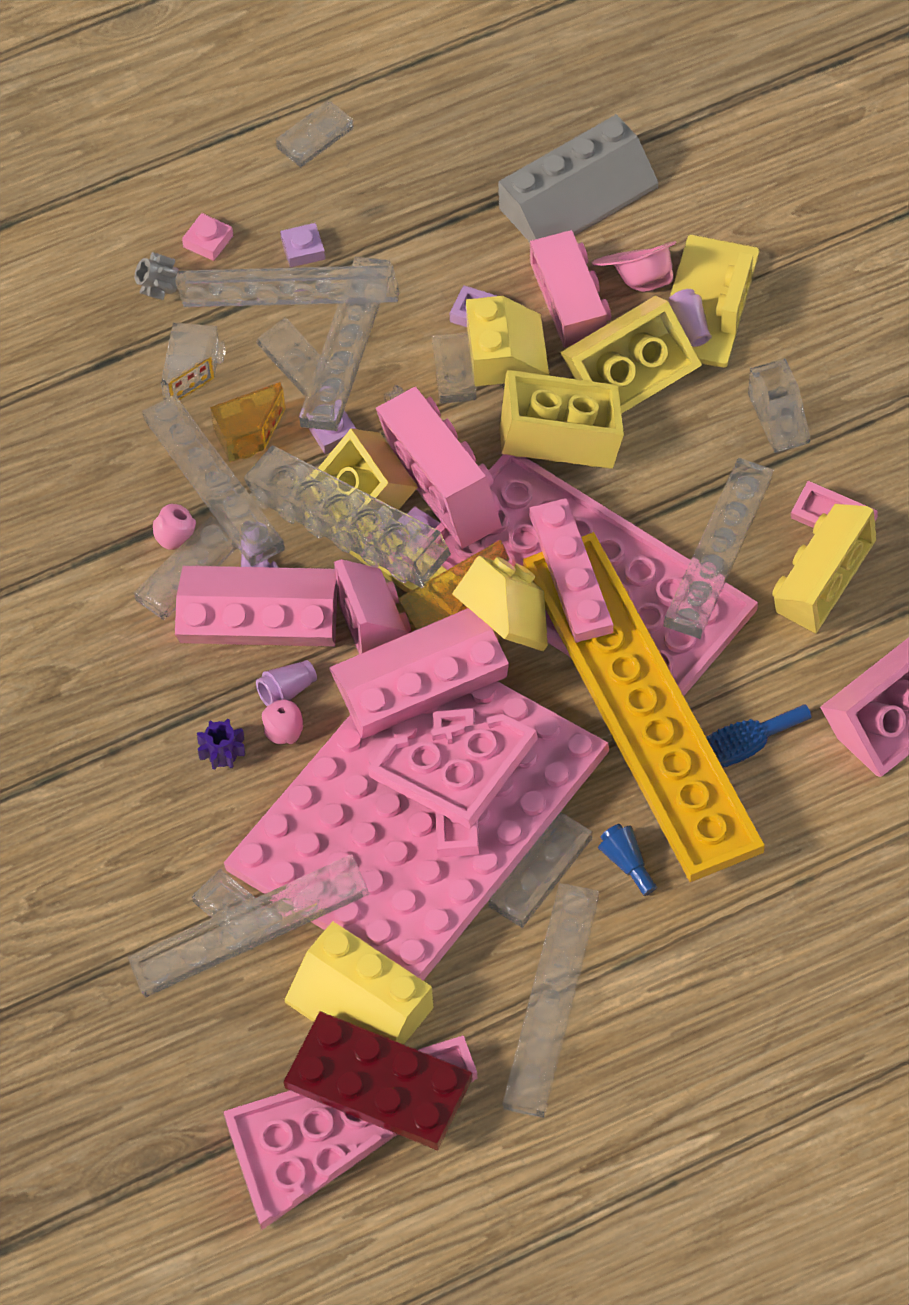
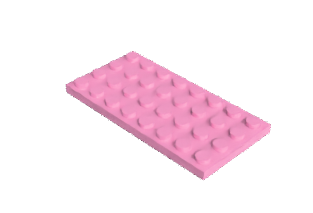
M503 454L489 469L494 484L489 487L496 494L502 507L498 511L502 525L500 529L462 549L441 522L417 548V550L460 579H463L479 555L491 560L498 556L513 567L516 563L523 566L524 558L542 552L530 519L529 507L567 498L580 536L582 537L592 532L596 534L683 696L686 695L755 614L758 607V602L526 457ZM545 609L548 643L570 657Z

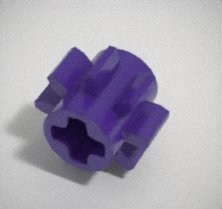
M226 719L224 722L208 721L209 726L206 728L205 733L197 732V740L200 745L197 749L199 759L205 760L209 758L213 770L217 767L226 766L233 768V762L237 756H245L246 754L244 744L242 743L245 740L243 729L233 730L230 719Z

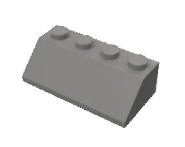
M616 114L498 181L499 209L529 242L570 230L573 231L575 236L659 187V182L639 138Z

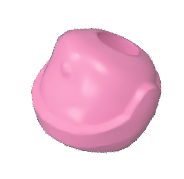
M168 504L161 509L158 517L153 520L154 537L165 549H178L193 535L196 520L183 506Z
M278 700L268 705L262 712L264 734L271 742L276 744H293L298 740L303 729V718L299 707L294 702Z

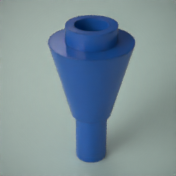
M616 824L607 829L600 836L602 842L599 844L598 849L623 872L632 877L643 896L656 890V884L644 868L645 864L632 826L622 827L621 824Z

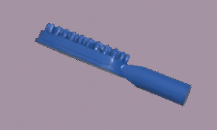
M804 704L762 723L758 720L753 721V719H750L749 721L743 720L742 722L730 724L727 727L724 726L722 729L712 732L706 738L722 768L755 755L765 747L769 736L807 721L812 716L808 706Z

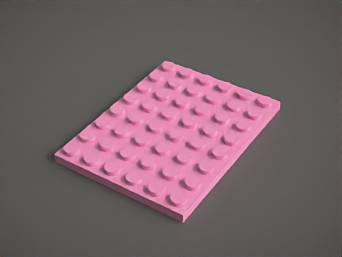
M498 681L364 739L361 738L351 715H349L225 860V869L323 930L334 921L424 981L608 754L609 745L603 739ZM473 708L475 724L487 722V717L504 714L535 729L538 740L478 818L479 854L439 858L436 839V811L369 776L368 767L390 739L407 735V739L430 735L431 730L434 729L433 712Z

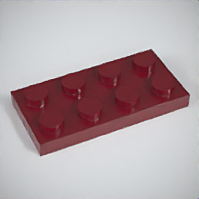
M319 1011L283 1082L285 1089L438 1151L472 1082L473 1076L471 1071Z

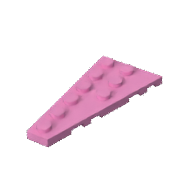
M464 1035L419 1049L423 1053L471 1071L473 1076L472 1082L477 1079V1070ZM286 1091L224 1111L225 1121L261 1230L398 1135L293 1091Z

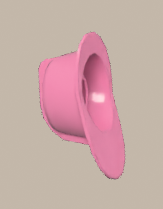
M676 241L651 249L621 252L593 260L592 264L598 266L614 264L626 285L641 292L651 291L673 281L669 247L676 244Z

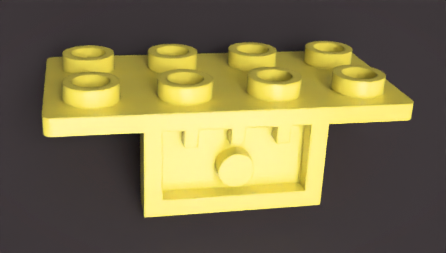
M689 235L670 297L684 289H693L695 294L701 296L711 339L701 346L693 347L702 364L726 368L758 260L759 249L757 247Z

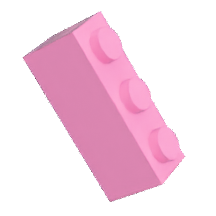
M570 230L530 241V264L564 348L574 345L607 325V321L611 320L609 304L606 299L601 300L598 295L600 287L597 275L594 270H588L586 265L588 264V256L583 243H577L573 231Z

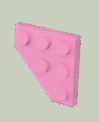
M504 714L487 717V722L466 727L463 726V723L432 729L431 734L412 739H407V735L389 740L368 767L370 778L471 829L538 740L537 732L535 729Z

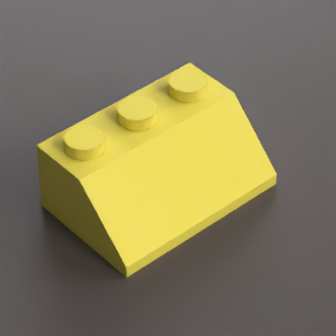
M658 296L650 298L560 352L574 379L618 385L621 414L702 366L669 302Z
M507 370L500 421L502 454L613 469L624 436L618 385Z
M834 504L828 515L823 513L818 518L813 528V534L815 535L808 546L803 544L798 549L793 559L794 567L788 577L783 575L774 587L772 596H774L776 613L817 634L876 541L874 510L868 506Z
M334 921L330 923L307 951L285 998L287 1005L313 1022L319 1011H322L401 1044L406 1043L434 1008L432 986Z

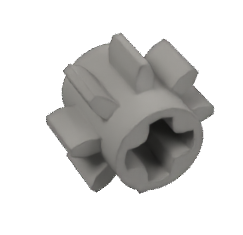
M154 252L151 253L150 259L143 258L135 270V282L142 286L140 293L159 300H164L165 293H174L179 286L181 277L179 269L173 267L176 260Z

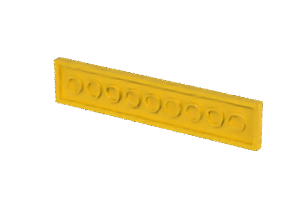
M592 532L581 538L613 622V633L575 643L543 552L524 558L523 567L535 575L533 582L544 591L545 609L689 882L691 883L764 853L765 845L596 534Z

